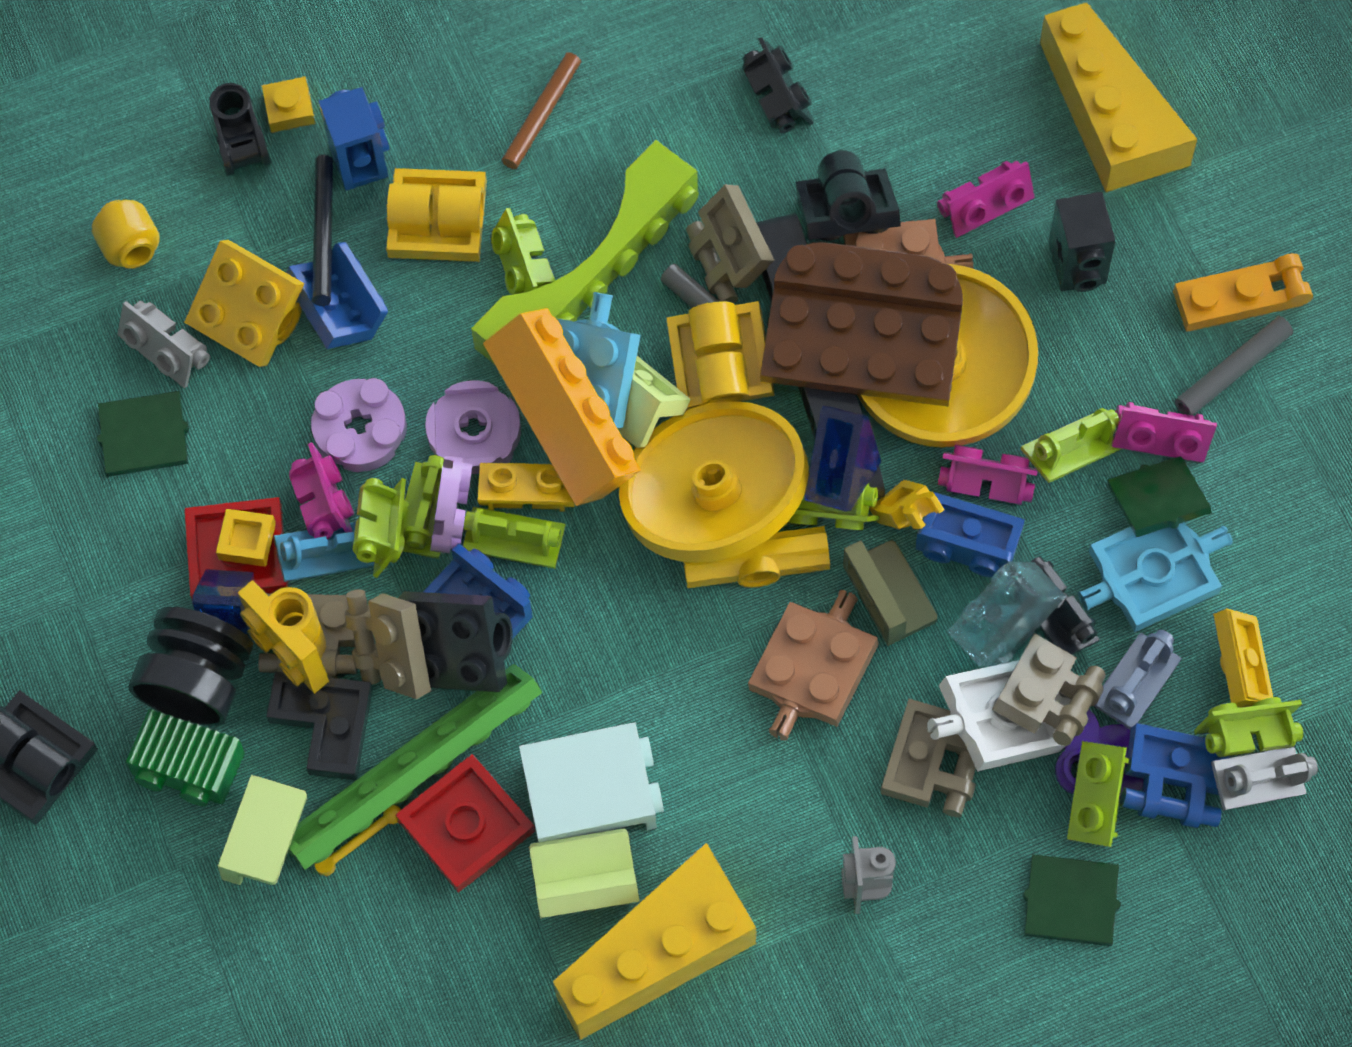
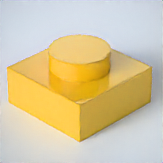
M306 77L262 85L271 133L316 124Z
M226 509L216 551L218 559L266 567L276 524L274 516Z

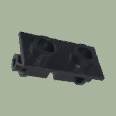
M761 36L758 40L763 50L761 52L753 50L743 56L744 64L742 69L758 96L772 88L773 92L759 100L771 127L778 129L780 133L789 132L796 125L794 121L800 117L812 125L814 121L807 110V107L812 105V101L799 81L794 83L788 72L794 69L791 60L780 45L773 48Z
M1039 556L1026 565L1027 573L1007 582L1008 586L1052 644L1073 655L1098 643L1099 638L1097 637V631L1094 629L1095 620L1088 617L1073 595L1070 597L1066 595L1064 591L1067 587L1054 571L1052 562H1045Z

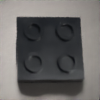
M838 150L829 153L821 160L818 166L817 179L795 182L797 199L809 240L831 241L840 238L842 235L859 232L878 234L886 231L888 228L901 226L900 210L886 168L864 171L861 160L850 151Z
M404 591L398 597L416 605L430 688L500 692L508 682L504 661L511 650L513 630L507 614L495 613L492 596Z
M20 690L5 708L0 705V800L31 823L37 825L96 753L98 748L93 741Z

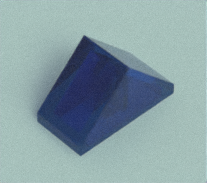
M821 406L805 501L845 512L852 510L882 462L868 416L829 406Z
M205 569L193 594L192 604L194 610L217 617L235 626L253 642V639L247 632L250 627L240 616L244 607L238 592L252 580L254 581V572Z

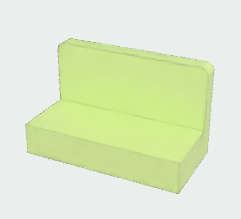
M637 356L624 426L617 429L635 447H645L659 417L684 415L691 399Z
M251 775L218 864L222 880L241 885L243 878L247 877L270 885L277 883L307 800V794L304 790Z
M622 828L530 845L529 850L540 918L639 902L629 836L626 829Z

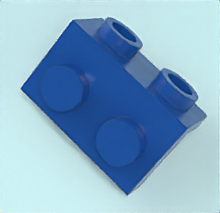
M346 242L336 243L332 249L331 303L327 306H317L312 301L313 262L289 266L286 271L287 274L304 283L297 302L300 304V307L326 349L372 340L388 313L383 298L377 293L362 269L359 260L355 258Z
M934 492L944 511L941 513L932 512L925 516L923 521L925 526L919 529L917 533L915 550L922 551L926 558L935 562L949 563L951 560L968 565L972 572L984 577H996V575L1008 577L1025 519Z
M457 543L451 550L453 560L423 592L492 596L495 613H505L510 618L514 638L533 617L529 600L530 593L516 579L509 577L505 580L493 571V563L481 551L473 548L469 552L461 544Z

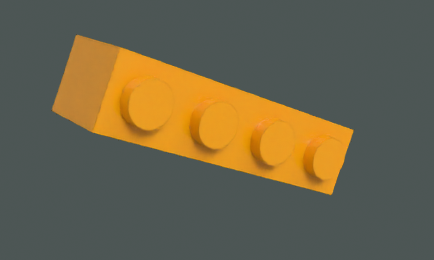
M548 308L520 313L483 342L576 506L603 499L641 471L634 458L632 447L622 438L610 417L607 404L596 393L586 375L584 364L573 353L563 335V329L559 321L551 315Z

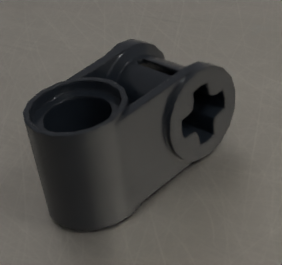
M225 83L218 86L212 92L209 102L218 134L216 138L227 176L233 175L235 169L262 162L264 166L270 165L271 161L262 129L257 124L247 90L235 83ZM231 108L241 109L238 113L234 115L224 114L227 110Z

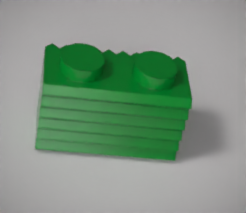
M148 709L126 764L132 775H135L134 781L139 785L153 791H161L165 785L181 791L179 796L192 804L206 807L209 801L221 805L225 803L226 796L229 794L233 779L237 774L245 752L240 740L234 736Z

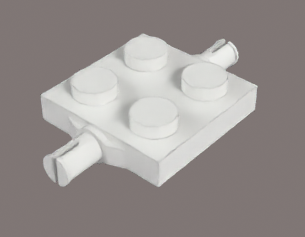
M1019 660L949 675L939 684L951 715L932 718L928 721V732H932L930 737L937 740L942 737L958 734L964 741L977 771L1058 753L1065 747L1054 741L1053 733L1055 728L1045 722H1042L1034 734L992 710ZM1058 692L1055 701L1062 705H1068L1071 699Z

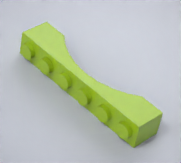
M655 140L626 169L625 191L619 214L608 235L594 253L573 271L548 285L524 293L502 296L471 328L474 348L494 364L483 342L520 313L548 308L551 315L555 318L577 321V318L588 306L592 307L593 292L606 294L608 286L618 275L625 276L632 270L638 260V255L649 243L655 245L662 239L668 229L669 222L679 212L684 214L695 204L699 195L697 170Z

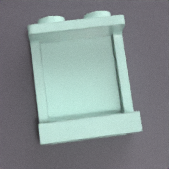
M635 722L519 746L538 842L598 833L641 823L646 824L647 830L657 828L655 813L664 811L658 782L652 784L648 782L645 767L654 765L648 737L639 738Z

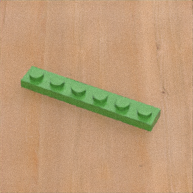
M512 664L505 670L508 683L500 692L476 691L298 823L288 853L305 870L312 864L320 863L327 859L333 853L335 847L351 835L366 830L373 823L375 817L391 805L406 800L412 794L414 788L430 776L445 771L452 764L453 759L471 746L485 741L491 735L492 730L509 717L524 712L529 707L531 701L542 694L534 678L517 665Z

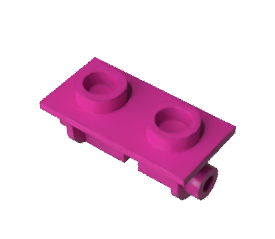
M1005 161L1001 166L979 176V186L975 187L971 182H968L942 194L943 198L937 201V206L943 217L950 215L953 233L956 238L1035 198L1029 164L1027 162L1020 164L1018 161L1013 163Z
M1127 402L1126 406L1117 405L1115 412L1119 417V423L1112 441V447L1174 458L1181 456L1185 460L1204 463L1217 423L1204 420L1202 414L1191 416L1169 411L1167 414H1161L1158 409L1135 406L1133 402Z
M311 442L308 446L312 457L307 460L298 459L294 461L289 471V478L297 500L300 504H303L300 506L308 534L315 538L326 536L329 539L333 532L340 528H343L346 533L353 532L348 519L354 515L352 505L342 489L338 491L336 483L342 481L340 471L330 455L323 458Z
M955 445L954 453H943L942 458L952 460L950 468L941 467L938 485L947 487L946 492L979 497L982 480L984 479L992 481L989 499L1015 503L1017 505H1022V501L1032 503L1035 484L1027 483L1026 478L1027 474L1037 476L1038 470L1029 467L1030 460L1028 458L1002 454L1000 462L982 458V449Z

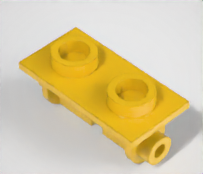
M480 463L477 501L479 505L488 506L489 510H494V508L522 509L523 504H532V509H560V512H565V507H575V503L552 464Z

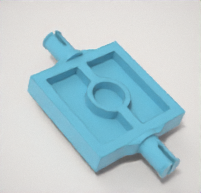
M593 292L594 296L589 320L570 321L556 319L559 321L563 329V335L573 353L584 364L586 375L596 393L607 404L614 424L617 428H623L641 335L620 331L612 324H609L608 317L613 295Z
M1185 522L1180 523L1175 529L1168 527L1137 538L1131 527H1128L1090 545L1089 553L1101 573L1102 582L1086 590L1079 591V600L1081 604L1083 603V608L1088 611L1090 608L1111 599L1121 608L1133 631L1137 632L1219 594L1222 585L1210 566L1209 554L1227 545H1232V537L1230 533H1227L1228 529L1225 526H1221L1219 529L1199 537Z

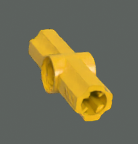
M824 526L777 532L759 546L731 558L712 562H683L687 588L738 582L739 585L749 588L763 587L775 583L781 576L830 570L829 547Z

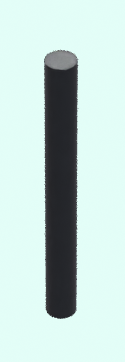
M319 155L315 158L312 301L317 306H327L331 303L333 159L329 155Z

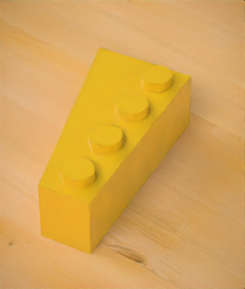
M1085 2L1044 15L1040 45L1105 192L1191 166L1197 138L1089 4Z
M707 843L553 981L556 997L580 1040L756 944V926Z

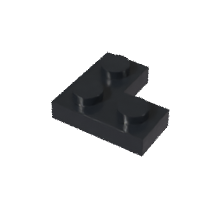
M275 671L267 711L268 722L271 724L314 728L306 768L309 775L357 780L373 691L371 682L328 677L329 682L314 694L304 682L297 687L284 672Z

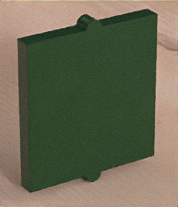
M179 391L98 403L101 434L98 435L97 440L99 445L103 446L107 477L189 464L185 433L189 431V426L183 419Z
M1181 456L1151 466L1143 464L1138 470L1107 479L1108 487L1136 538L1168 527L1175 529L1180 523L1212 513L1209 502Z
M1032 854L1029 889H1026L1023 893V899L1027 901L1024 936L1112 946L1115 912L1121 906V902L1116 899L1119 864Z

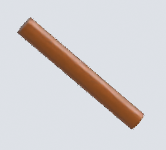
M567 52L503 156L502 162L507 167L514 170L519 167L581 64V59L577 55Z

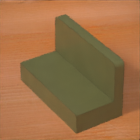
M890 540L867 551L862 541L844 548L843 568L887 646L937 622V613L895 541Z

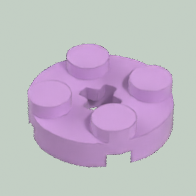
M376 378L368 380L352 379L333 386L316 398L311 428L315 444L323 457L330 455L335 463L343 465L345 470L366 472L385 465L395 456V450L399 447L401 440L404 441L407 422L402 403L397 395L388 389L386 383ZM362 416L363 419H370L372 421L365 425L366 432L362 434H357L354 428L346 429L347 424L351 423L355 417Z
M476 380L454 384L446 389L445 395L436 404L433 402L428 410L426 434L429 446L437 456L444 458L445 455L464 458L463 463L473 464L471 474H479L480 463H510L521 436V424L517 406L510 397L508 399L505 394L498 391V387L489 382ZM472 418L478 419L479 425L486 426L485 430L479 432V435L469 436L468 433L460 430L462 427H467L469 419Z
M444 455L430 551L450 554V549H453L457 543L461 544L466 510L456 509L457 503L467 505L473 465L463 463L464 458Z

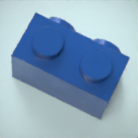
M363 87L354 90H340L328 98L319 100L329 147L345 191L389 177L384 152L390 149L383 129L385 128L384 120L377 101L368 103Z

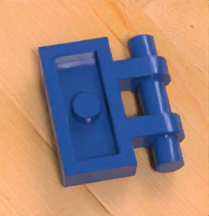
M1139 723L1131 727L1127 753L1129 764H1126L1125 775L1144 779L1142 791L1124 788L1120 798V806L1137 810L1139 816L1155 819L1157 815L1179 819L1181 825L1198 828L1200 824L1218 827L1221 819V808L1204 805L1206 793L1219 795L1211 762L1227 759L1230 756L1218 757L1216 753H1209L1205 745V738ZM1163 783L1186 788L1185 799L1180 800L1162 796Z

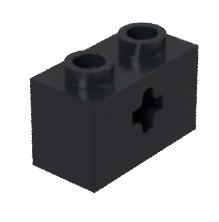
M1103 192L1056 200L1048 244L1061 292L1073 289L1078 292H1087L1107 282L1116 240Z

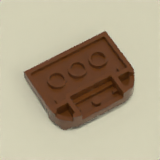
M823 242L792 247L779 265L774 278V291L760 382L949 407L963 306V293L956 271L948 264L917 254Z

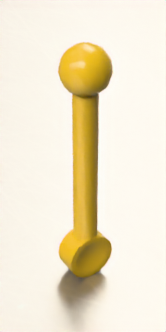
M391 805L383 812V816L366 830L359 833L324 861L316 863L315 868L317 872L322 876L331 875L335 871L338 861L386 825L398 823L395 814L401 808L396 805Z

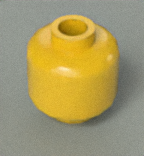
M114 200L105 204L92 223V235L106 260L116 267L130 269L141 267L152 259L159 245L160 235L144 205L135 200Z

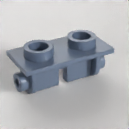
M1158 630L1156 633H1151L1148 636L1140 632L1103 685V693L1094 707L1131 730V727L1142 718L1182 659L1173 653V636L1165 630Z

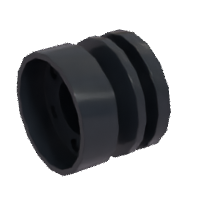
M164 607L159 609L154 619L155 630L150 631L147 637V645L154 653H146L139 657L129 682L128 690L136 699L165 715H171L174 718H180L183 721L204 726L224 724L236 693V689L228 680L242 678L245 670L243 662L249 660L254 643L238 628L217 617L182 607Z

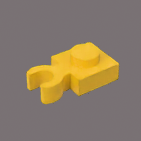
M903 480L885 494L883 498L879 499L875 507H869V510L873 515L880 516L879 521H877L879 524L900 530L912 526L913 529H922L925 526L922 520L924 516L932 512L941 513L944 511V508L935 493L929 491L926 485Z

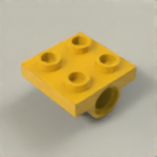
M395 168L393 183L389 185L387 198L388 238L386 250L388 258L480 262L487 185L486 172Z
M221 240L184 323L259 367L267 366L276 346L288 339L299 322L302 308L296 301L304 283L234 242Z
M759 301L735 305L732 302H711L691 308L688 311L689 314L667 317L676 385L681 392L691 399L686 410L714 402L747 401L775 396L773 383L760 382L766 336Z
M252 580L238 592L244 607L240 616L250 627L247 630L248 634L265 653L270 649L273 650L281 661L278 664L294 685L298 687L304 682L315 694L329 682V679L321 661V657L326 649V639L310 597L304 591L293 587L279 589L268 597Z

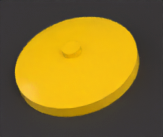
M954 264L948 265L952 266L956 271L963 293V306L949 407L857 395L867 412L885 429L907 441L930 447L967 445L989 437L1002 429L1016 416L1025 404L1034 383L1038 364V344L1031 318L1019 299L1005 285L990 275L976 269Z
M741 401L704 404L686 410L684 415L673 416L664 421L653 430L645 447H636L634 449V458L641 471L619 486V499L622 512L632 533L638 541L652 552L665 558L682 562L700 563L723 560L759 546L775 535L791 519L805 495L809 478L808 460L794 427L775 411L761 405Z

